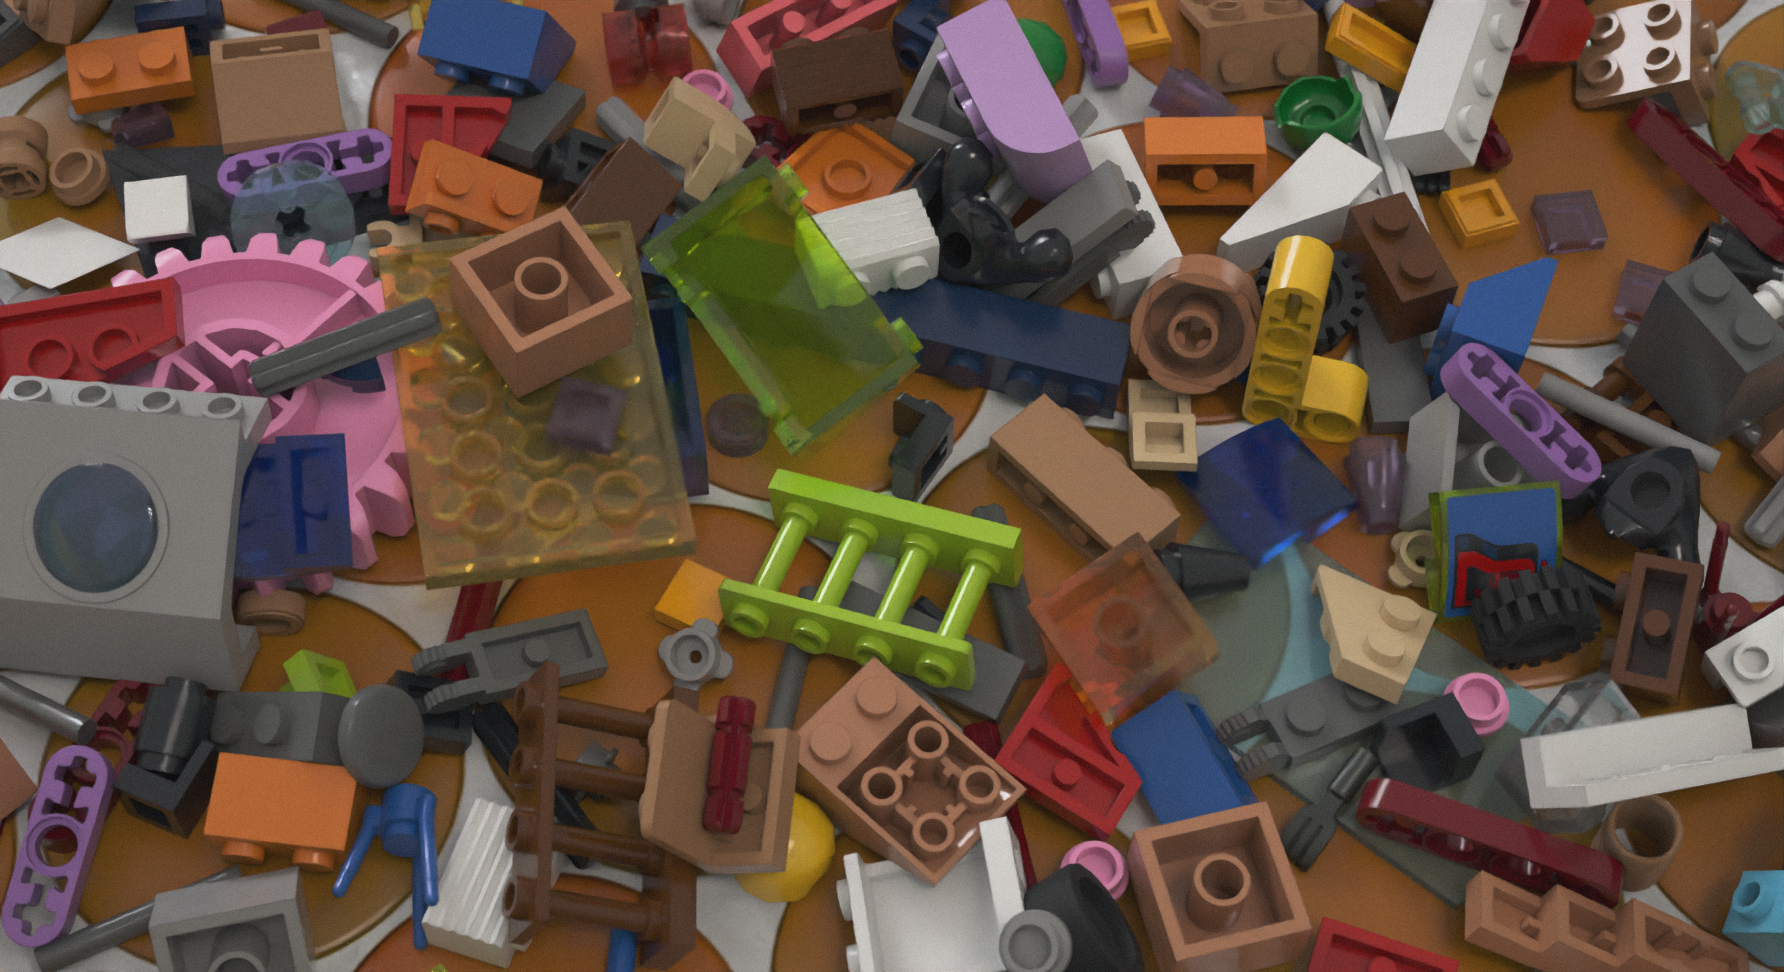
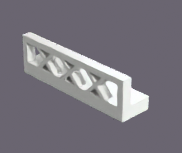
M1726 703L1520 739L1531 808L1590 807L1784 770V747L1752 748L1746 708H1741L1738 703Z

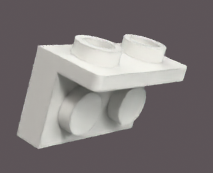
M1784 606L1704 653L1700 671L1714 691L1725 685L1741 708H1748L1784 687Z

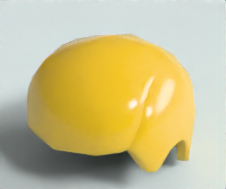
M795 792L786 871L737 873L732 875L745 892L768 903L803 899L807 896L812 886L830 868L832 856L835 854V827L817 803Z

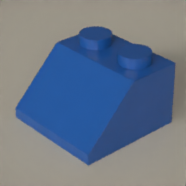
M431 0L417 54L435 68L433 74L441 79L454 83L468 84L469 77L474 76L490 80L488 87L494 91L514 97H522L524 89L545 93L574 53L577 41L544 10L500 0Z
M1545 257L1468 284L1460 307L1450 303L1447 304L1423 373L1434 377L1429 389L1431 401H1434L1446 392L1440 376L1443 365L1467 343H1479L1490 348L1518 374L1559 261Z

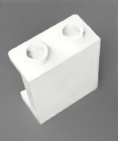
M1004 816L979 822L982 839L935 887H932L890 860L866 864L858 852L844 855L847 878L837 881V894L843 917L846 922L853 920L856 944L848 945L846 950L849 971L1008 972L1000 958L999 939L1006 923L1016 914L1025 911L1023 900L1027 890V883L1019 841L1007 817Z

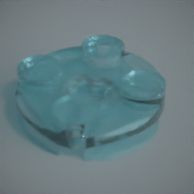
M284 160V163H274L266 168L262 167L252 172L240 185L231 207L233 243L239 252H246L251 238L258 233H276L281 253L290 255L299 242L311 238L325 242L332 266L339 259L347 256L354 241L356 228L353 204L342 183L324 167L306 160ZM295 206L301 207L306 210L304 221L310 225L309 230L305 234L296 232L292 237L282 234L283 224L276 220L277 214L280 210L285 213H291Z

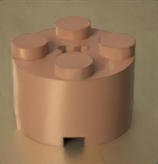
M1192 254L1169 259L1152 275L1133 312L1130 325V340L1135 355H1138L1148 370L1147 373L1156 383L1178 393L1205 394L1217 390V387L1235 379L1246 369L1253 356L1262 313V305L1254 279L1230 261L1207 254ZM1191 316L1203 319L1204 327L1202 331L1191 329Z

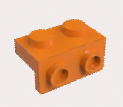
M184 26L65 45L70 96L76 115L196 95L193 78L195 64Z

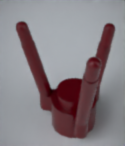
M1725 521L1718 523L1716 527L1704 586L1699 601L1702 609L1696 617L1693 638L1703 655L1705 651L1784 606L1783 594L1761 612H1753L1751 604L1743 596L1737 593L1720 592L1719 585L1730 533V525Z

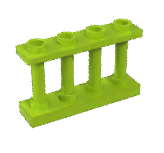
M778 468L768 486L775 527L780 528L752 585L727 578L723 579L718 589L725 624L748 637L759 638L765 636L794 644L799 649L811 654L828 653L854 660L862 666H865L875 657L889 670L917 677L931 686L939 688L951 686L966 691L971 690L976 679L973 647L969 642L963 641L987 584L997 583L1012 588L1017 587L1024 570L1022 529ZM810 536L840 543L813 601L778 592L804 538ZM866 552H875L901 559L874 617L839 608ZM930 567L962 575L937 633L901 624L925 569Z

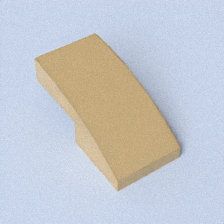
M1128 379L1126 388V418L1132 469L1196 472L1198 465L1195 414H1191L1190 394L1169 390L1154 380Z

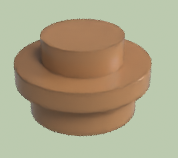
M81 147L70 148L59 154L53 161L49 172L54 193L61 201L71 206L84 205L96 199L107 187L111 174L108 162L98 152Z

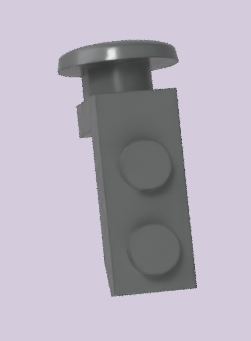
M386 684L366 686L359 690L352 698L327 692H218L217 706L210 729V741L218 744L220 751L223 753L344 766L351 777L358 783L370 788H384L400 783L415 769L423 750L424 724L420 710L414 700L405 691Z

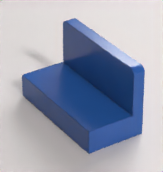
M1175 689L1124 722L1111 733V738L1117 749L1127 757L1143 781L1140 789L1160 824L1164 825L1259 803L1248 782L1243 780L1234 765L1237 763L1227 746L1223 745L1214 732L1216 728L1198 697Z

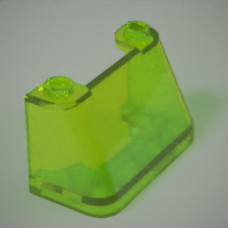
M764 155L642 246L641 249L658 273L666 275L678 291L677 295L683 303L694 312L761 404L759 407L766 417L777 420L775 423L776 428L773 431L789 453L795 458L806 461L919 368L921 364L914 354L924 347L901 316L894 322H889L801 202L810 192L788 162L779 169H776L768 157Z

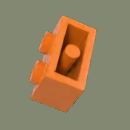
M1263 116L1144 117L1143 175L1158 206L1253 205L1265 193L1267 149Z
M220 752L203 834L216 849L222 850L221 857L229 861L243 864H263L265 855L292 858L291 866H299V869L332 872L334 863L344 864L360 832L368 787L358 783L351 777L344 766Z

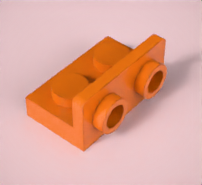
M431 139L423 144L405 212L424 218L422 225L431 231L449 236H457L459 232H463L480 238L479 244H482L533 221L543 180Z

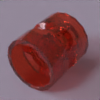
M683 3L651 6L647 15L642 17L634 9L602 12L604 41L612 88L644 84L648 74H655L660 81H669L674 76L683 79L687 74L693 72L688 25Z

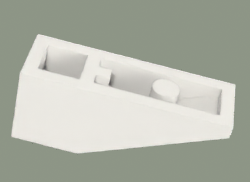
M1324 132L1219 239L1216 256L1230 261L1243 272H1248L1260 268L1269 255L1276 250L1279 242L1287 237L1300 235L1310 236L1327 243L1339 241L1342 237L1349 208L1381 198L1376 192L1383 168L1327 132Z

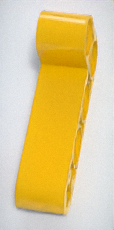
M1291 236L1280 241L1275 250L1242 405V413L1248 422L1257 427L1326 443H1348L1356 439L1360 431L1369 377L1363 369L1354 364L1313 355L1332 273L1334 253L1327 244L1319 239L1310 236Z

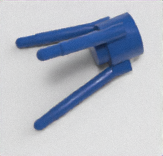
M404 783L387 788L382 794L381 806L368 805L364 808L361 830L340 870L332 893L336 898L344 897L358 872L374 836L378 835L381 841H383V848L388 853L399 857H412L413 944L417 950H424L427 947L428 941L421 922L428 906L434 907L439 902V876L434 825L437 798L426 787Z

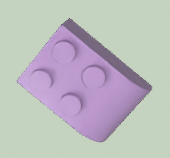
M988 0L936 27L946 47V50L936 54L978 140H981L993 155V160L1001 157L1012 180L1022 192L1037 201L1049 204L1093 171L1072 123L1006 0Z

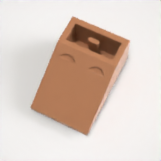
M875 657L863 666L796 732L801 736L795 792L817 803L834 827L932 887H935L982 839L979 822L1003 817L1027 790Z

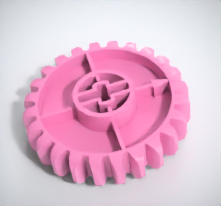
M258 233L251 238L246 252L237 253L232 252L230 242L224 235L208 237L202 244L201 258L189 262L180 250L172 247L156 254L155 263L158 274L146 279L135 270H124L111 278L113 287L174 277L180 285L182 292L185 346L108 384L151 388L166 387L174 390L219 394L232 393L241 396L262 397L254 387L249 374L248 366L252 360L410 302L408 293L395 281L379 280L375 282L371 264L358 255L342 257L331 266L325 242L311 238L299 242L292 253L286 255L281 253L276 233ZM435 335L376 357L384 379L385 391L356 393L352 392L351 387L336 384L328 379L317 378L269 397H264L268 398L272 420L246 469L243 479L232 586V606L235 604L240 589L252 588L258 595L263 597L272 595L275 589L286 590V582L300 578L308 591L316 595L333 589L334 578L330 564L342 558L353 568L366 570L379 560L372 534L379 531L391 537L404 536L413 527L415 518L409 498L426 497L428 490L437 488L441 476L436 458L449 451L453 438V430L448 412L452 400V391L447 367L439 355ZM108 463L91 464L81 467L65 476L54 487L45 502L49 513L60 522L75 552L85 559L98 558L107 578L120 586L126 585L149 562L157 542L158 516L153 499L146 487L127 470Z

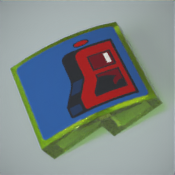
M1560 480L1428 493L1435 558L1424 559L1429 611L1437 614L1433 624L1472 620L1469 610L1472 609L1471 603L1473 600L1482 598L1480 592L1487 587L1499 588L1497 581L1505 577L1512 581L1520 578L1518 573L1520 571L1530 569L1531 574L1539 572L1541 566L1552 565L1554 571L1561 566L1562 504Z

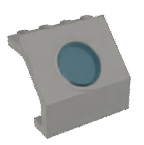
M11 376L0 393V668L113 680L125 679L164 685L167 676H173L203 683L210 690L239 692L260 647L256 626L235 624L232 613L231 599L240 501L246 469L272 420L268 398L241 396L232 393L219 394L174 390L166 387L151 388L107 384L99 381L84 382L42 378L39 376Z

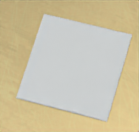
M57 217L0 241V268L52 289L135 253L140 249Z

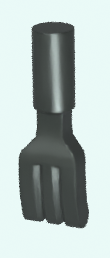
M1358 746L1327 786L1328 793L1318 804L1303 806L1280 835L1288 860L1297 862V866L1305 872L1309 871L1333 838L1336 831L1334 817L1343 804L1350 803L1379 764V760L1373 754Z

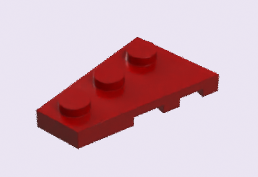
M174 277L1 305L0 393L12 375L39 376L42 378L84 382L99 381L108 384L184 347L185 335L180 285Z

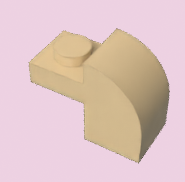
M674 76L644 124L643 145L683 167L684 192L703 203L706 202L715 187L726 191L756 145L752 133L736 115L709 95Z

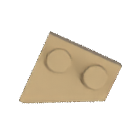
M1320 564L1310 590L1312 596L1321 597L1324 611L1319 624L1323 639L1331 648L1328 657L1334 678L1397 705L1437 614L1420 607L1416 602L1407 597L1392 595Z

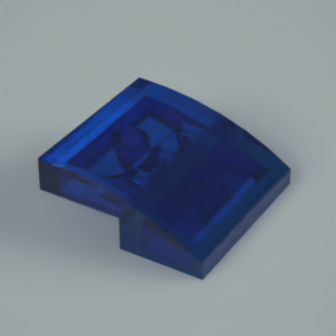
M1280 417L1251 427L1200 455L1196 472L1177 471L1175 473L1178 485L1237 551L1246 555L1249 564L1255 571L1301 536L1310 544L1359 507V501Z
M345 434L275 436V444H259L246 469L242 484L233 583L291 578L352 568L353 556Z

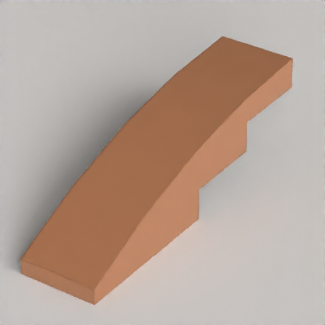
M1483 870L1466 883L1465 940L1542 971L1750 972L1748 951L1635 898H1632L1618 910L1614 911L1559 884L1555 885L1542 897H1539Z

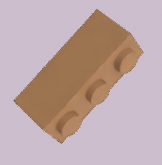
M1045 393L990 436L986 470L1119 591H1122L1148 569L1149 558L1154 549H1165L1169 542H1175L1181 514L1176 510L1170 497L1159 488L1148 486L1131 471L1128 462L1121 453L1114 448L1104 447L1086 431L1083 422L1072 410L1065 407L1060 408Z

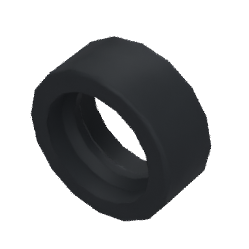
M1079 863L1068 864L1026 890L1023 900L1025 911L1039 909L1051 912L1064 922L1070 932L1073 947L1072 956L1064 972L1145 971L1142 952L1130 924L1109 891L1091 871Z

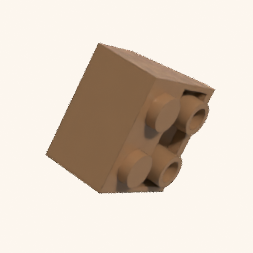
M329 28L210 41L211 68L224 155L239 154L345 132Z

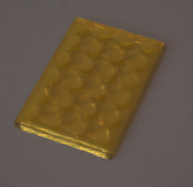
M630 220L581 225L580 227L633 297L631 345L518 399L452 306L449 258L502 234L376 248L385 311L427 297L434 303L442 326L439 334L391 351L426 590L696 554L697 537Z

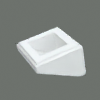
M187 175L124 183L127 241L133 244L196 236Z

